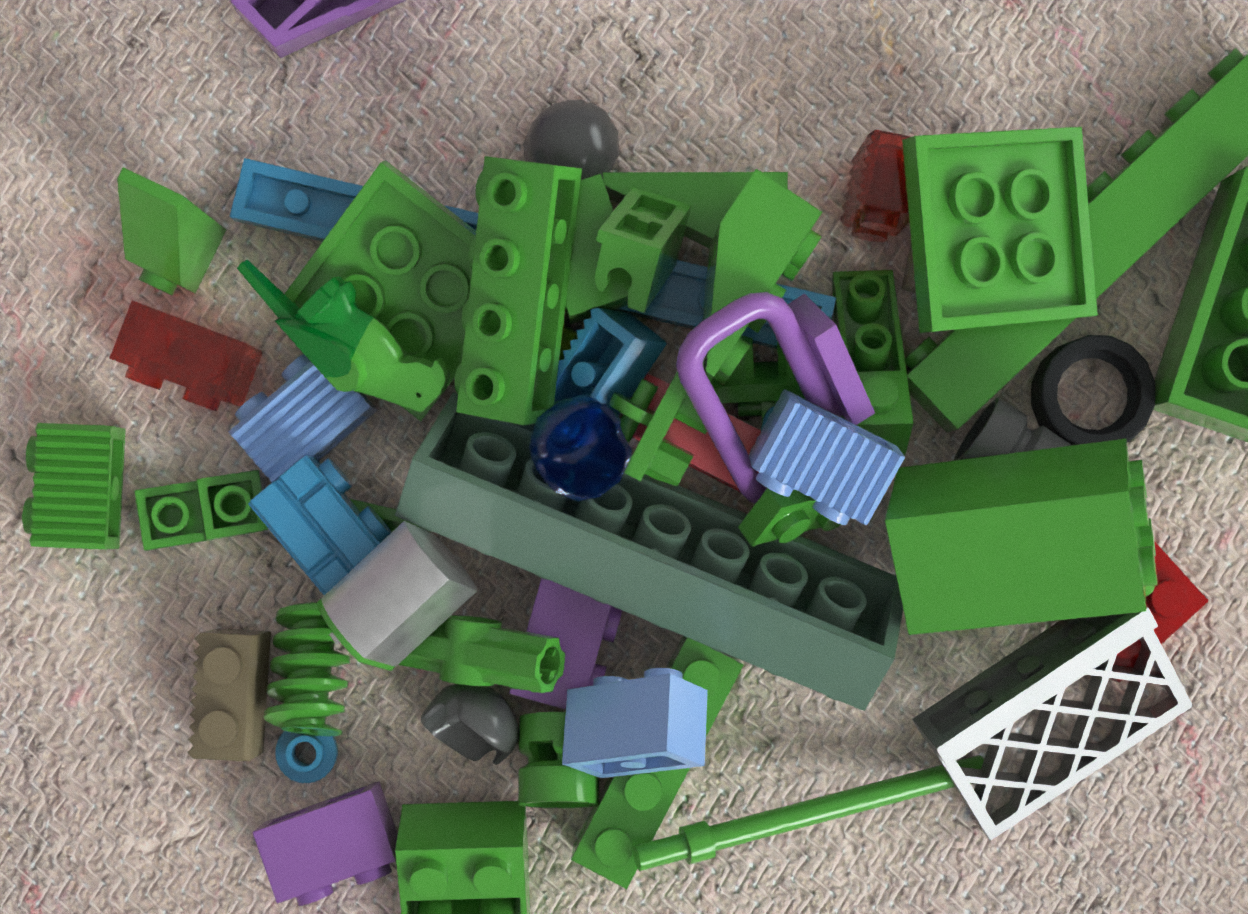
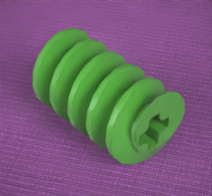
M306 602L280 608L276 612V621L289 630L277 633L273 637V645L278 650L286 653V655L273 658L270 661V669L273 673L285 679L271 682L267 686V694L283 704L268 707L264 711L263 717L268 723L291 733L312 736H339L343 731L326 724V717L344 713L345 706L328 697L329 692L347 688L348 681L331 674L332 667L349 664L351 657L334 650L335 642L329 635L332 631L324 621L317 602Z

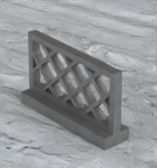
M1148 607L1147 612L1060 620L912 719L923 738L935 752L975 820L990 841L1193 706L1153 630L1158 625ZM1138 639L1140 640L1142 645L1134 668L1113 665L1117 653ZM1084 675H1092L1083 702L1062 699L1066 687ZM1109 678L1129 680L1120 706L1100 704ZM1146 683L1164 685L1169 695L1148 710L1137 709ZM1033 709L1040 710L1032 735L1010 733L1013 722ZM1057 712L1078 714L1070 740L1049 738ZM1095 717L1115 719L1108 737L1099 743L1086 742ZM980 744H989L981 769L964 768L958 765L956 760ZM1005 746L1027 749L1019 774L997 771ZM1044 751L1065 753L1060 769L1048 777L1035 776ZM970 783H976L974 790ZM992 785L1014 787L1009 803L989 815L985 806Z

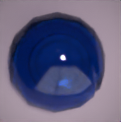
M579 395L557 401L537 417L529 450L536 470L556 494L577 502L601 497L620 482L631 461L632 449L622 432L621 420L606 403H601L595 397Z

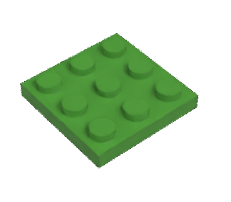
M1082 127L918 135L902 140L919 333L1098 316Z
M386 160L382 161L285 292V295L301 308L320 287L333 277L340 276L344 281H351L356 290L355 302L357 307L383 323L410 356L424 358L432 363L438 357H442L449 368L450 379L447 384L448 387L454 380L457 367L462 361L465 332L462 328L461 316L464 304L469 298L472 269L469 265L468 253L470 243L476 235V230ZM440 396L422 413L403 406L401 407L419 421H422Z

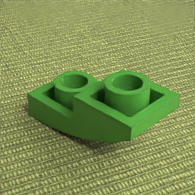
M259 470L134 490L144 551L268 530L267 526L248 505L250 500L262 491Z

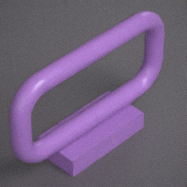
M768 292L749 293L700 322L687 334L678 351L676 368L679 380L739 491L748 501L756 504L767 487L756 480L758 472L752 468L749 454L703 368V360L706 354L717 343L749 322L756 319H765L770 324L806 400L839 417L843 415L849 422L858 425L875 413L837 325L806 294H802L789 304L783 298Z

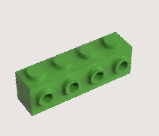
M484 157L483 171L478 177L475 190L476 200L479 205L476 235L470 243L468 253L469 265L472 269L470 292L461 316L462 328L465 332L462 361L457 367L454 380L455 390L458 394L457 413L519 425L552 420L582 168Z

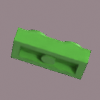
M767 488L738 528L752 547L777 539L780 543H787L796 539L804 532L822 528L823 531H830L841 524L824 517L814 510L812 506L816 500L810 496L793 490L790 497H786Z

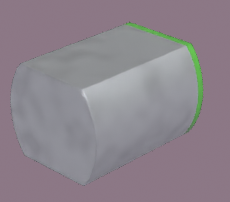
M403 521L317 602V606L324 621L332 631L329 635L337 645L341 643L359 663L391 671L478 590L460 562L433 533Z

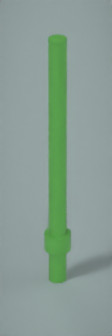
M981 755L958 760L957 763L960 767L981 769L984 758ZM939 765L711 826L706 821L679 827V834L633 846V856L639 871L684 859L690 865L715 858V851L950 789L955 787L944 767Z

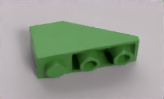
M893 270L833 272V297H836L833 310L834 323L837 325L875 412L857 426L898 446L903 455L906 456L914 423Z

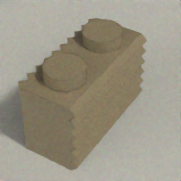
M217 628L201 632L194 638L200 644L194 650L199 658L193 663L198 671L192 676L197 681V684L191 688L197 696L190 701L196 709L190 713L195 722L189 726L194 734L188 739L193 747L187 753L193 759L251 761V759L264 753L265 719L263 716L267 705L271 631Z

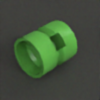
M537 712L520 715L519 752L528 758V764L518 770L519 806L531 808H586L599 805V777L562 765L566 712Z

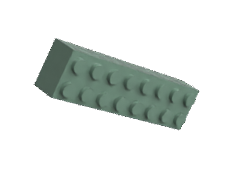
M452 393L412 458L395 516L416 524L427 531L435 532L474 548L482 554L493 556L534 573L542 579L553 581L582 593L600 603L608 604L647 620L655 626L666 628L707 645L715 651L726 653L767 670L773 675L786 678L820 692L833 700L844 702L865 711L895 659L903 614V605L896 575L802 536L787 543H780L777 539L751 547L738 528L747 516L746 513L679 485L675 486L656 480L646 474L639 481L623 473L628 464L580 444H574L561 436L532 424L519 425L457 413L458 394Z

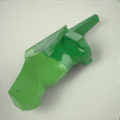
M248 259L237 267L239 272L278 317L275 320L277 325L336 390L367 394L422 413L447 389L450 373L442 357H438L432 363L424 358L410 356L383 323L357 307L355 302L356 290L351 281H344L340 276L333 277L299 308Z

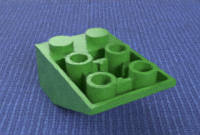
M755 169L721 220L709 248L702 321L732 301L749 293L768 292L782 298L787 290L776 284L781 275L793 281L822 236L811 229L822 214V211L758 169ZM756 319L749 322L708 351L703 360V368L710 382L714 379L724 386L751 346L750 343L741 338V335L747 327L758 333L767 320Z
M518 801L402 804L395 848L401 914H530L526 807L519 806Z

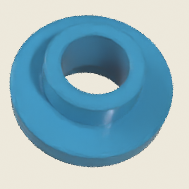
M284 731L276 744V761L280 770L289 779L299 783L316 782L324 778L333 769L338 757V745L334 736H312ZM299 742H309L314 746L316 758L313 763L306 764L298 760L295 750Z

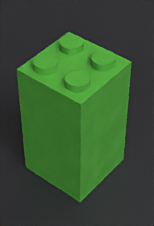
M1118 439L900 467L896 474L885 523L908 634L914 635L1147 612L1146 586L1158 585L1155 541L1151 518H1148L1147 489L1143 461L1129 460L1127 440Z

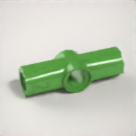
M451 615L398 665L440 673V680L454 684L469 686H493L498 684L512 689L528 690L533 693L553 692L557 680L563 675L565 652L560 647L558 637L501 628L502 622L494 619Z

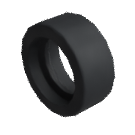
M1086 335L1056 347L1040 362L1031 382V407L1040 427H1046L1069 442L1071 446L1126 439L1127 442H1130L1146 427L1155 407L1156 382L1148 362L1132 345L1113 336ZM1085 358L1101 359L1112 364L1121 373L1127 387V404L1122 415L1112 425L1099 430L1084 429L1073 424L1062 413L1057 400L1058 384L1063 372L1073 363Z

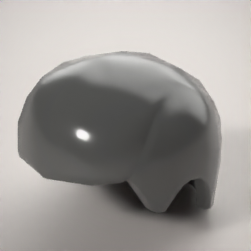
M582 99L555 103L543 110L532 122L523 142L525 161L582 168L581 180L601 174L603 179V172H611L619 157L618 130L609 115L595 103H587Z
M448 685L435 696L421 715V723L432 735L465 758L473 761L480 760L485 754L495 750L496 756L493 763L498 765L513 752L519 741V727L513 710L498 692L486 686Z

